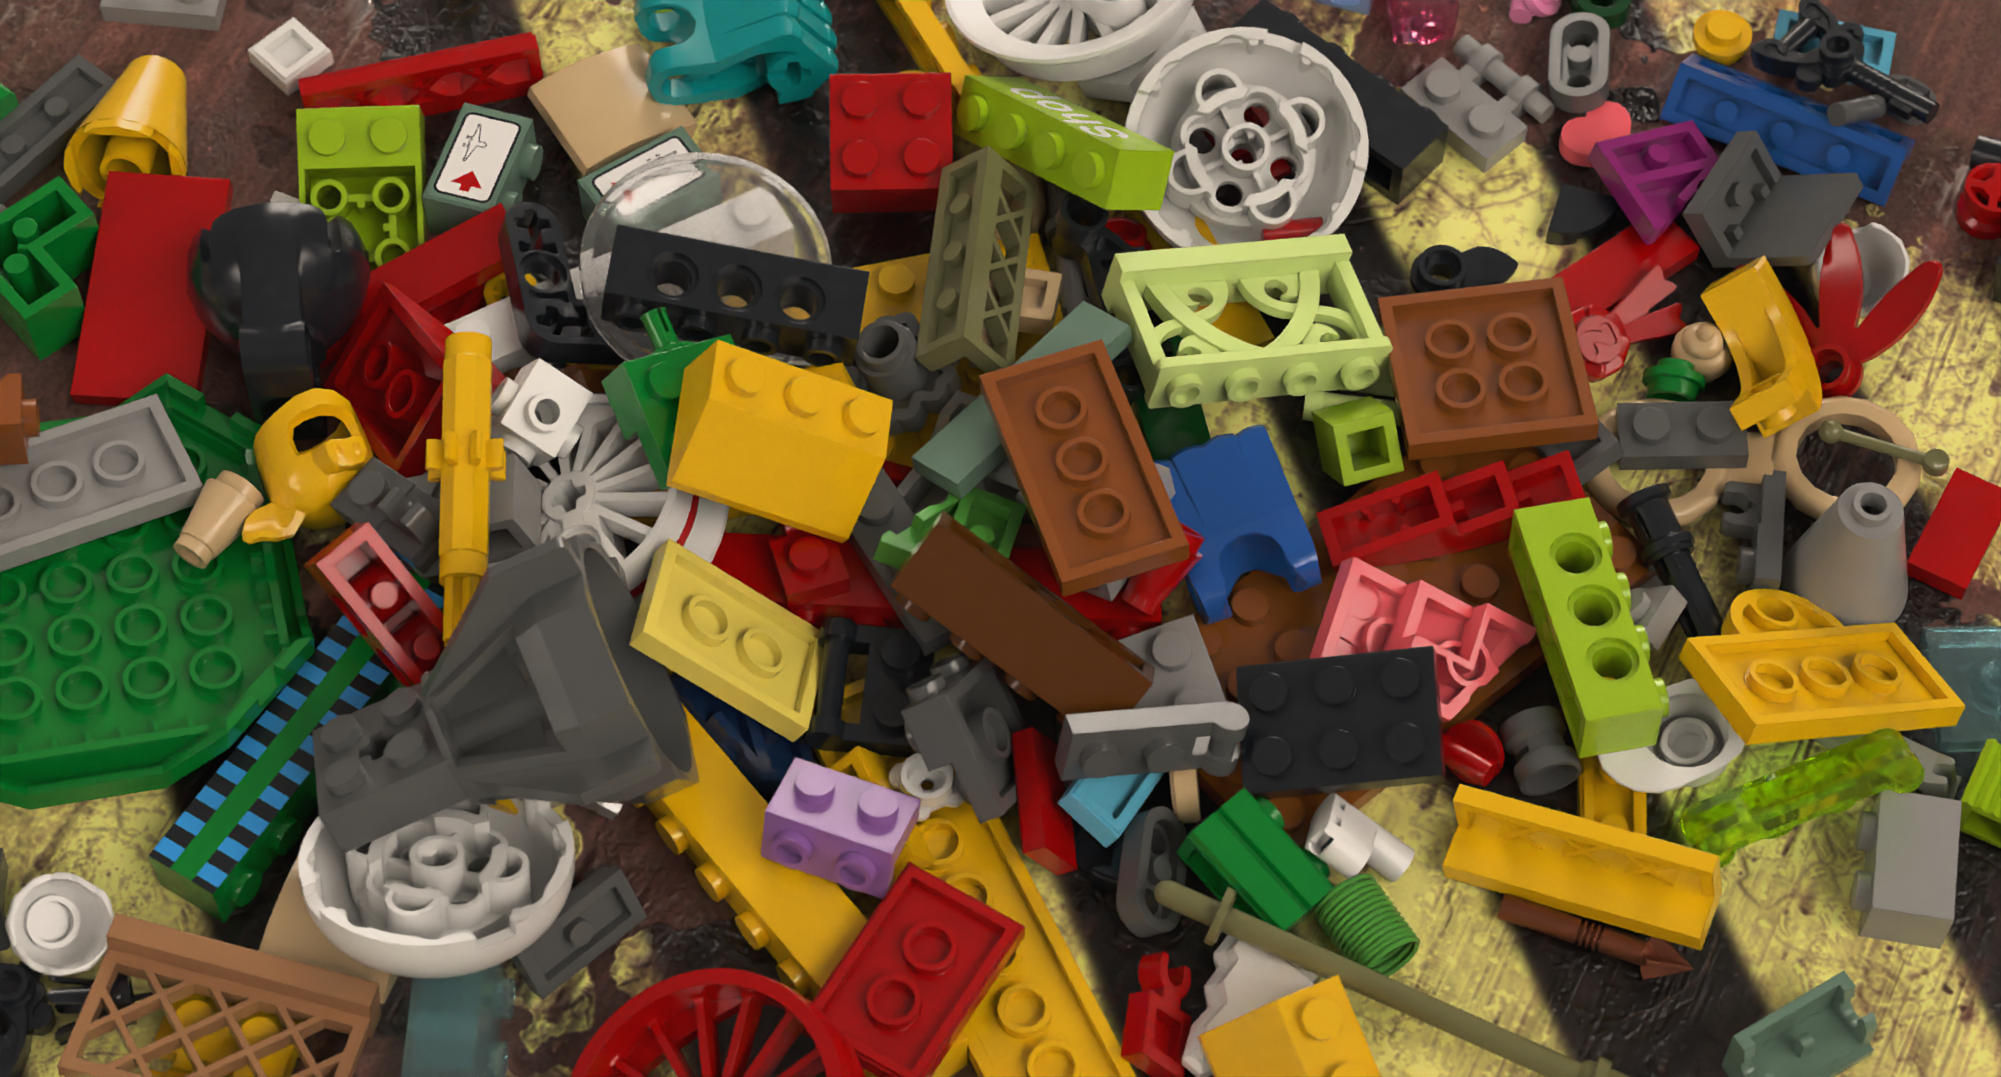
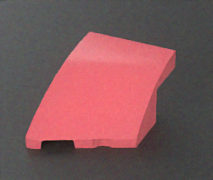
M1352 557L1341 561L1309 659L1433 646L1437 653L1442 722H1447L1470 701V696L1479 687L1485 686L1500 672L1498 668L1519 647L1529 643L1534 638L1537 628L1489 603L1473 607L1423 580L1406 584L1372 565Z

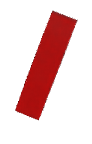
M1568 449L1509 471L1504 460L1442 481L1438 470L1320 511L1316 515L1335 572H1338L1341 561L1356 557L1373 567H1381L1463 552L1509 540L1515 509L1586 498Z

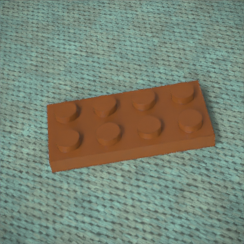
M1102 339L979 375L981 393L1063 597L1189 559L1188 541Z

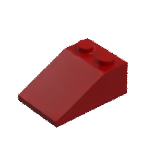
M383 282L323 387L324 389L334 390L350 401L371 449L380 461L405 478L422 475L428 471L425 470L426 440H442L445 339L449 335L454 334V332L395 286ZM492 363L493 395L505 377Z

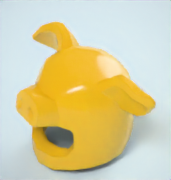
M313 388L293 396L264 422L255 436L253 449L257 467L270 503L253 510L246 518L241 534L243 542L248 544L261 541L278 542L294 537L300 527L320 530L340 526L347 522L340 517L330 504L373 457L371 446L349 400L334 390ZM318 416H334L342 420L336 431L322 443L308 450L297 451L293 441L294 428L300 423Z

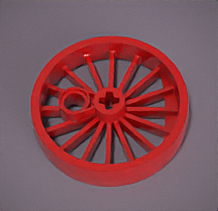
M710 968L690 971L667 978L643 990L623 1004L598 1029L581 1053L570 1077H648L647 1075L668 1059L677 1077H696L681 1048L698 1037L702 1077H771L805 1027L817 1048L777 1077H815L824 1069L826 1077L866 1076L859 1058L848 1039L833 1020L817 1005L781 982L750 971L731 968ZM768 1004L786 1010V1014L746 1071L762 1008ZM738 1013L722 1073L717 1025Z

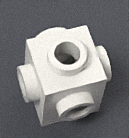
M538 358L522 367L514 381L506 377L493 393L491 437L503 438L506 455L515 453L525 466H529L532 463L537 467L554 459L556 456L563 459L572 450L583 431V426L578 424L577 420L593 393Z

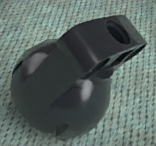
M264 202L232 209L218 216L212 223L210 230L200 229L193 237L188 251L186 268L187 294L197 316L207 330L226 348L238 354V360L242 364L244 379L256 423L263 425L293 396L313 388L323 389L320 365L326 360L327 350L331 349L360 317L367 296L370 280L369 253L360 235L350 221L337 215L327 222L324 212L312 205L290 202ZM327 416L314 417L300 423L294 428L293 441L327 438Z

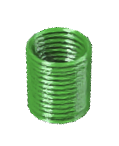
M1368 873L1358 874L1332 888L1316 905L1313 918L1317 920V923L1323 929V932L1326 933L1330 942L1334 944V947L1343 957L1389 977L1414 957L1419 949L1420 939L1412 932L1413 929L1409 927L1405 918L1397 911L1393 902L1389 900L1390 898L1385 895L1386 892L1378 885L1374 876Z

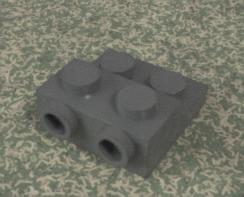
M959 652L929 667L931 676L912 684L905 690L910 703L901 711V714L905 720L904 728L907 740L911 747L921 754L928 771L930 772L952 764L956 771V786L962 799L967 804L972 805L979 822L983 823L1003 816L1017 801L1011 739L1013 738V733L1027 729V726L1006 682L1002 678L1003 675L999 667L985 656L981 661L968 660L963 652Z

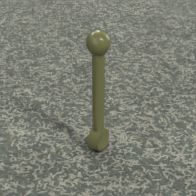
M1832 419L1823 421L1818 429L1819 437L1828 444L1843 441L1922 465L1928 475L1934 477L1942 476L1948 470L1950 458L1941 449H1931L1926 453L1843 429L1840 422Z

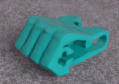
M636 0L633 7L634 19L645 38L652 42H673L676 44L656 50L649 58L645 74L646 85L655 101L661 104L686 105L739 98L765 83H769L776 90L780 105L811 97L814 91L829 78V74H835L838 71V59L833 52L837 47V37L830 27L832 25V15L824 0ZM663 9H671V10H674V11L665 12V13H654V12H656V11L663 10ZM684 75L680 78L667 79L671 76Z

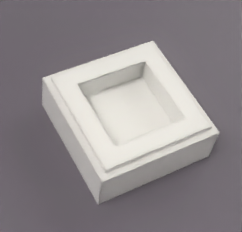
M294 17L248 49L251 63L287 96L299 89L298 79L318 75L334 64L331 50Z

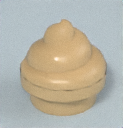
M1697 322L1685 326L1676 334L1673 340L1671 357L1683 359L1694 364V371L1699 372L1705 377V383L1715 381L1731 367L1733 356L1717 324Z

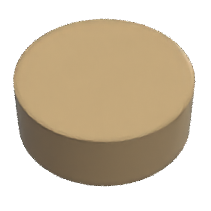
M1197 769L1169 771L1173 813L1177 815V819L1181 820L1183 824L1201 821L1202 814Z

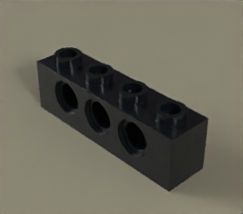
M617 224L600 320L613 322L617 327L626 331L644 332L646 329L640 317L650 310L666 307L667 315L675 334L684 341L701 342L731 334L735 345L764 356L780 353L801 357L807 363L818 367L843 362L844 366L851 367L859 340L870 272ZM662 284H674L682 288L684 293L675 296L667 295L657 287ZM733 295L742 298L748 305L731 307L723 303L720 298ZM789 307H797L806 311L810 317L807 319H794L783 310Z

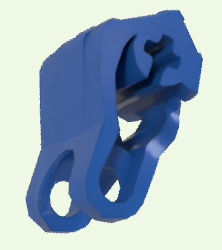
M1262 424L1249 426L1236 435L1231 433L1214 436L1202 445L1184 447L1176 451L1168 459L1154 461V463L1170 469L1176 492L1170 501L1179 522L1192 528L1205 538L1198 551L1203 557L1185 576L1190 599L1205 625L1230 618L1233 615L1227 598L1240 575L1248 571L1260 570L1284 577L1293 592H1301L1322 583L1314 543L1296 504L1269 435Z

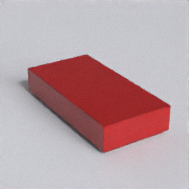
M1956 467L1907 560V575L1962 600L2001 525V487Z
M1033 727L1013 733L1011 741L1022 853L1057 876L1077 870L1072 817L1057 804L1065 793L1063 780L1061 781L1054 762L1058 745Z

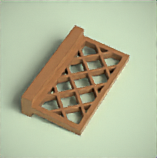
M116 913L106 936L108 950L57 1067L59 1075L63 1077H153L146 1063L182 1047L195 1071L185 1077H222L246 1065L249 1066L254 1077H267L258 1060L293 1044L306 1069L290 1077H327L335 1073L334 1077H353L367 1038H373L381 1017L379 983ZM121 973L146 980L153 995L117 1010L109 993L117 974ZM160 984L170 987L163 990ZM194 993L211 997L219 1013L184 1028L171 1004ZM226 1002L236 1005L229 1008ZM104 1007L108 1015L98 1019ZM162 1009L174 1033L138 1049L126 1024ZM259 1011L277 1015L285 1030L250 1046L237 1021ZM292 1019L300 1021L301 1023L295 1025ZM227 1026L240 1051L205 1067L192 1042ZM115 1029L129 1053L105 1065L81 1059L89 1041ZM324 1029L349 1035L343 1052L316 1064L303 1041L304 1038ZM137 1068L139 1074H135L128 1071Z

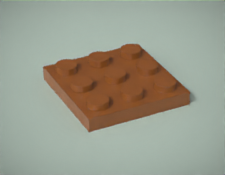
M1563 277L1377 298V317L1383 336L1389 337L1393 346L1392 353H1389L1387 364L1408 461L1597 439L1599 421Z

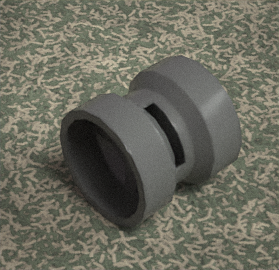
M1537 706L1513 715L1499 727L1498 735L1504 751L1508 755L1513 756L1517 761L1513 774L1520 791L1525 795L1539 796L1555 792L1568 786L1581 775L1582 766L1573 747L1565 745L1563 738L1566 733V726L1556 707Z

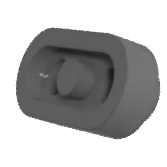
M1588 12L1572 13L1560 18L1551 29L1548 70L1549 95L1555 106L1563 111L1570 113L1589 112L1600 107L1609 96L1611 38L1610 27L1602 17Z
M1163 806L1136 813L1124 831L1116 893V909L1120 919L1129 931L1141 938L1169 932L1178 925L1181 918L1180 913L1162 906L1154 897V889L1160 881L1167 879L1185 886L1187 864L1176 853L1188 836L1183 822L1177 819V815L1171 809Z

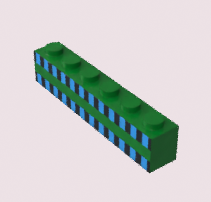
M407 569L443 613L444 589ZM344 615L148 855L160 885L225 923L237 906L244 907L253 899L260 888L264 872L278 855H286L295 846L302 833L303 823L318 806L312 731L326 725L337 716L356 712L385 699L395 690L404 688Z

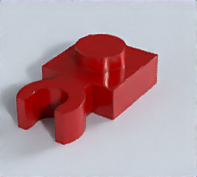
M1165 951L1143 955L1139 962L1138 978L1142 991L1129 994L1125 1026L1122 1032L1120 1057L1151 1077H1184L1185 1067L1182 1065V1057L1189 1036L1192 1017L1180 1009L1181 998L1188 994L1191 986V971L1187 966L1167 969L1169 954Z

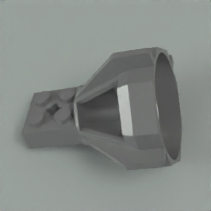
M574 535L568 539L555 537L488 567L432 671L427 670L421 677V683L412 687L397 689L383 700L351 714L337 716L326 725L312 731L319 818L344 853L466 799H469L472 804L497 805L496 800L514 798L587 806L596 801L616 804H651L700 782L687 716L667 667L629 645L639 606L627 588L625 572L616 557L609 558L601 544Z

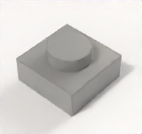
M1673 585L1630 589L1631 609L1629 611L1634 625L1642 624L1649 639L1650 651H1658L1688 602Z

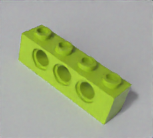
M1589 497L1515 509L1508 549L1533 624L1537 628L1536 632L1578 757L1585 758L1656 745L1661 720L1669 715L1668 692L1662 678L1654 679L1648 664L1650 661V645L1647 632L1642 624L1634 625L1629 611L1631 609L1629 582L1624 572L1616 573L1611 560L1613 556V542L1607 522L1597 521ZM1604 677H1611L1616 680L1606 679Z

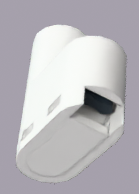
M1334 792L1316 810L1305 844V848L1346 878L1357 875L1364 865L1367 864L1387 880L1394 882L1406 871L1415 854L1414 849Z

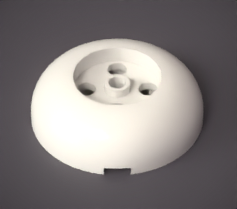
M1256 27L1224 28L1199 35L1177 46L1166 54L1146 75L1130 106L1125 128L1175 151L1161 210H1140L1151 227L1174 248L1214 245L1198 232L1195 226V216L1206 222L1218 244L1261 241L1260 233L1263 229H1279L1288 224L1292 219L1322 217L1324 224L1308 237L1332 235L1347 218L1361 191L1369 157L1367 125L1358 98L1349 82L1340 70L1318 50L1305 42L1301 45L1288 38L1267 33L1268 29ZM1252 106L1267 111L1270 118L1269 123L1261 128L1254 123L1245 122V110ZM1202 130L1210 133L1215 140L1213 150L1205 154L1198 153L1197 148L1189 144V138L1194 132ZM1238 149L1247 150L1253 157V163L1243 164L1242 159L1236 161L1231 157V154ZM1279 159H1286L1292 162L1296 169V176L1292 180L1284 178L1280 182L1275 180L1270 171L1272 163ZM1225 184L1234 185L1241 192V202L1233 207L1221 204L1215 196L1217 189Z
M525 798L510 799L518 809V814L512 815L491 808L489 805L472 804L469 799H466L344 853L318 816L307 830L299 851L298 870L301 891L308 912L319 930L340 951L357 962L385 973L410 978L436 979L472 974L492 968L518 955L539 939L555 921L565 905L575 871V845L572 828L568 820L563 821L550 807L549 801Z

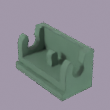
M1842 971L1735 1034L1731 1039L1721 1067L1729 1077H1835L1872 1055L1874 1049L1870 1043L1877 1030L1876 1017L1873 1012L1868 1013L1862 1018L1857 1015L1851 1004V999L1855 997V984L1846 972Z

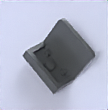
M1739 131L1735 133L1682 215L1713 268L1737 267L1740 264H1748L1765 255L1771 267L1807 266L1821 256L1832 238L1833 228L1840 224L1849 212L1852 204L1861 192L1863 184L1856 173L1781 176L1757 131Z

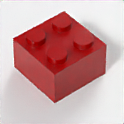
M951 72L829 74L830 183L833 213L936 211L942 168L953 163Z

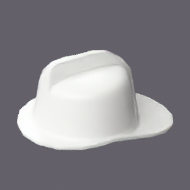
M1687 679L1666 687L1669 697V715L1661 720L1656 745L1597 755L1603 770L1617 784L1636 792L1657 794L1680 787H1698L1712 782L1725 770L1728 763L1741 753L1745 745L1744 741L1734 732L1732 726L1707 694L1701 690L1695 679Z

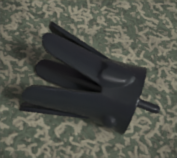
M118 973L109 995L117 1010L134 1004L135 1001H140L153 995V992L134 995L131 977ZM48 976V980L54 983L84 986L52 989L48 992L47 997L50 1002L55 1004V1008L59 1013H80L95 979ZM104 1007L98 1019L108 1015ZM137 1020L126 1024V1027L128 1025H137ZM76 1021L57 1029L54 1039L59 1041V1046L67 1044Z

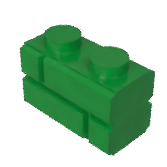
M1242 788L1215 813L1197 826L1185 838L1176 852L1220 902L1227 888H1232L1236 890L1233 908L1289 933L1312 914L1316 905L1335 887L1328 879L1330 877L1328 865L1308 851L1305 846L1300 849L1283 830L1285 822L1279 810L1264 797H1257L1255 799L1245 788Z

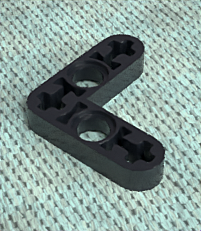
M532 202L517 203L509 208L498 233V245L518 338L523 349L530 356L550 363L620 365L622 362L651 355L655 350L647 331H626L617 327L613 322L600 320L603 303L601 300L576 299L561 228L556 216L546 207ZM530 237L538 239L534 249L529 251L531 246ZM528 273L541 274L547 277L555 288L549 290L538 289L532 286L524 275ZM600 324L612 325L623 333L625 340L618 342L608 340L597 332L595 326ZM677 336L678 341H684Z

